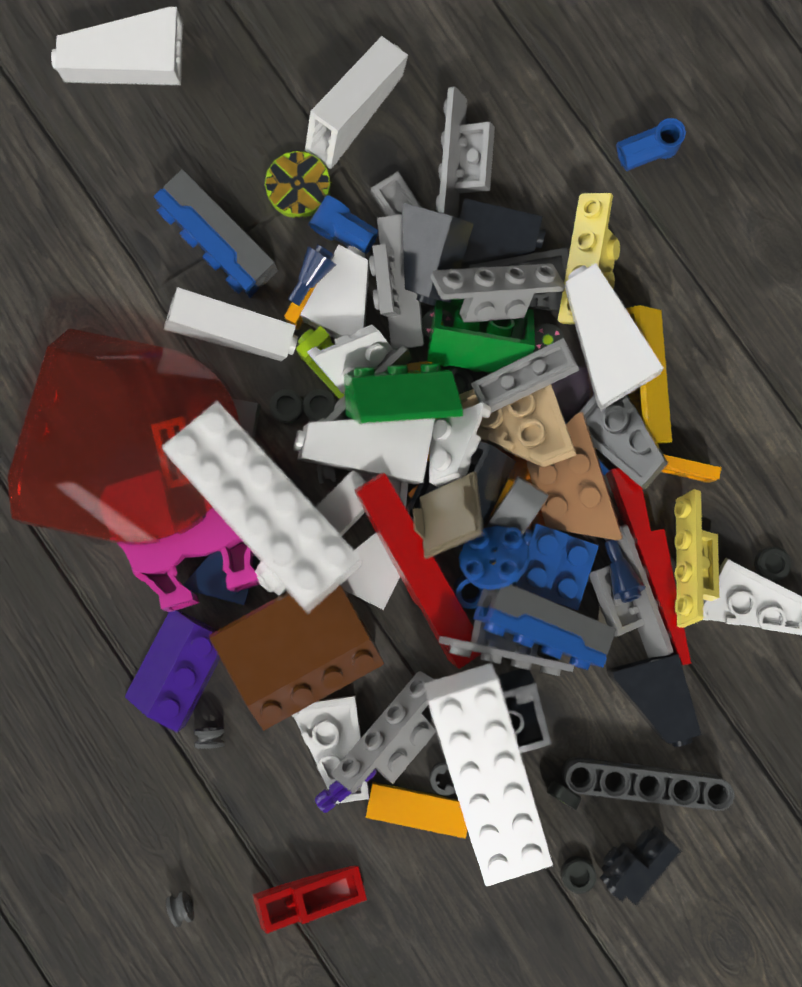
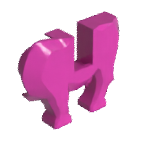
M157 470L107 485L100 497V507L104 521L114 540L125 552L134 575L139 580L147 583L159 595L161 609L172 612L199 603L197 595L184 587L176 576V566L188 557L206 556L220 551L223 556V571L227 574L226 584L228 590L238 592L261 585L257 579L256 570L253 568L254 553L202 495L201 499L206 518L179 525L171 491L167 487L164 474Z

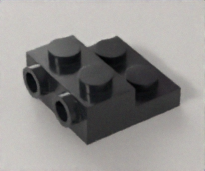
M656 826L651 830H645L636 841L637 847L634 851L622 843L618 848L613 847L603 860L604 865L601 869L604 873L600 876V879L607 885L606 888L621 902L627 898L636 906L682 851Z

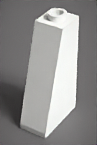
M167 7L58 35L56 49H52L51 53L53 68L58 71L64 82L180 85L182 19L177 7Z
M381 36L311 110L305 151L320 159L326 167L332 169L402 78L408 54L403 52L399 46L392 44Z
M595 263L589 268L584 265L570 273L568 276L569 280L566 281L565 291L595 399L599 409L603 410L659 376L663 366Z
M178 287L172 298L163 329L279 361L287 358L288 354L293 355L298 336L293 335L296 325Z
M435 419L360 424L355 420L308 423L304 426L303 431H297L294 450L299 451L297 460L348 471L354 470L357 473L377 476L384 472L391 480L419 484L423 483Z
M354 470L315 507L340 536L351 528L365 513L354 490L366 482ZM260 562L255 571L258 575L259 583L267 591H274L280 596L286 589L268 568Z

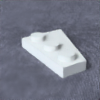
M727 558L724 559L719 568V598L713 601L703 600V620H714L727 624L753 626L765 630L802 635V596Z
M355 695L319 700L292 715L306 745H308L314 757L317 768L328 790L330 785L336 781L331 775L332 772L361 739ZM364 781L354 794H350L341 802L337 801L336 804L369 799L368 783Z

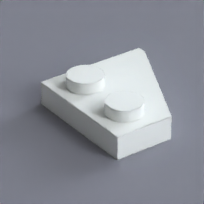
M369 325L357 330L352 335H344L335 339V345L323 350L314 347L307 353L345 395V374H354V368L374 367L375 369L393 348L377 328Z
M481 402L463 409V417L439 418L434 421L430 442V483L439 487L467 474L471 464V456L477 449L481 439L476 432L482 417L489 418L491 407Z

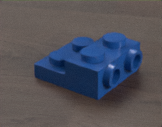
M532 524L531 530L526 529L523 533V538L529 547L530 560L526 571L520 576V579L513 583V586L556 604L578 610L599 545L539 524Z

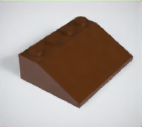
M341 584L309 613L301 607L289 592H286L209 635L214 648L246 706L263 731L384 665V661L373 638Z

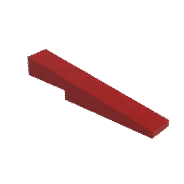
M620 468L611 469L606 473L623 523L628 526L634 538L635 547L642 566L646 571V577L653 596L657 601L658 610L665 629L670 636L673 653L679 654L682 665L691 664L685 629L677 627V613L675 611L677 589L665 529L651 531L643 488Z
M382 472L356 488L354 492L413 602L420 607L437 641L439 642L440 636L471 642L473 625L434 557L431 556L427 559L424 557L423 538L414 530V522L386 473ZM439 643L448 661L458 669L481 655V652L471 651L470 657L450 653L451 646Z

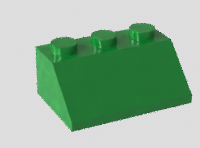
M465 298L451 299L450 303L437 300L434 307L428 344L427 362L440 363L441 366L467 368L474 372L484 371L493 373L534 352V309L528 308L524 318L464 323L459 313ZM442 309L447 310L453 316L454 322L452 327L441 325Z
M440 363L420 364V370L408 371V365L387 366V372L375 373L374 367L354 368V374L344 375L346 416L360 424L463 417V407L452 371L441 369Z

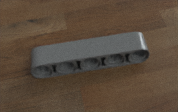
M572 757L566 760L561 769V776L566 785L573 792L584 795L715 811L729 808L735 797L732 786L721 777L712 773L582 757ZM578 767L586 769L587 774L582 782H571V773L574 769ZM611 772H619L620 780L618 784L613 787H607L605 785L606 776ZM645 776H652L653 786L647 791H640L639 783L641 779ZM680 780H686V791L681 795H675L674 785ZM719 784L720 794L714 799H709L708 791L710 787Z

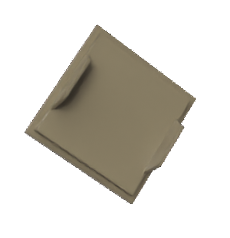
M476 472L467 474L421 496L420 509H413L414 530L423 538L424 557L426 559L483 534Z

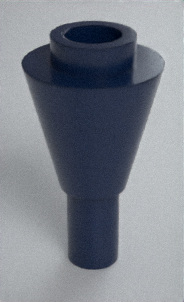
M318 244L315 249L307 247L298 277L299 281L288 300L300 306L310 288H313L337 265L331 261L334 257L333 253Z
M607 541L604 545L611 561L613 599H621L622 603H627L642 596L641 591L646 586L627 559L623 557L618 541Z

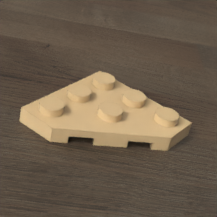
M552 384L490 413L489 418L482 417L476 432L481 437V441L542 467L576 455ZM473 389L459 394L463 409L479 404Z

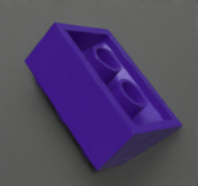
M180 610L169 612L125 698L146 717L175 732L182 730L190 719L221 659L209 638V635L217 631V629Z

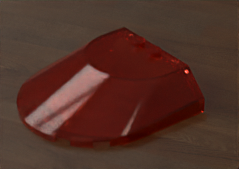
M69 328L47 346L7 476L11 518L22 524L128 545L157 543L159 539L176 533L181 535L204 520L203 516L212 509V506L169 459L162 447L217 401L242 428L231 395L220 379L209 368L189 355L165 347Z

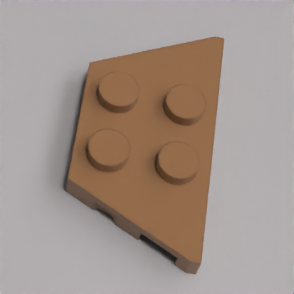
M584 412L577 413L566 424L576 452L575 456L546 467L530 461L526 463L533 485L548 494V498L541 507L546 527L612 540L623 539Z

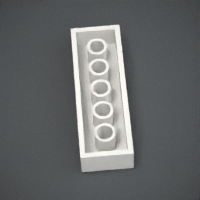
M218 401L162 447L169 459L307 613L361 566V558Z
M489 663L425 683L424 687L486 886L553 866L500 684L492 664Z

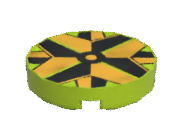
M295 151L283 154L272 163L267 171L265 187L268 199L277 211L287 217L303 216L304 218L312 216L324 198L330 194L331 184L328 171L321 160L310 153Z

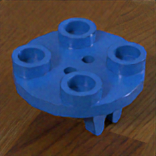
M503 526L484 528L482 535L470 539L464 544L460 554V567L467 580L479 588L490 590L503 588L520 579V576L526 571L530 560L529 547L522 533L517 528Z

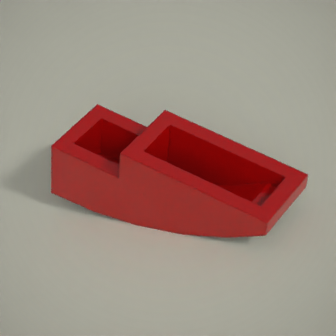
M357 865L301 878L252 894L260 926L266 934L297 922L305 924L367 900Z

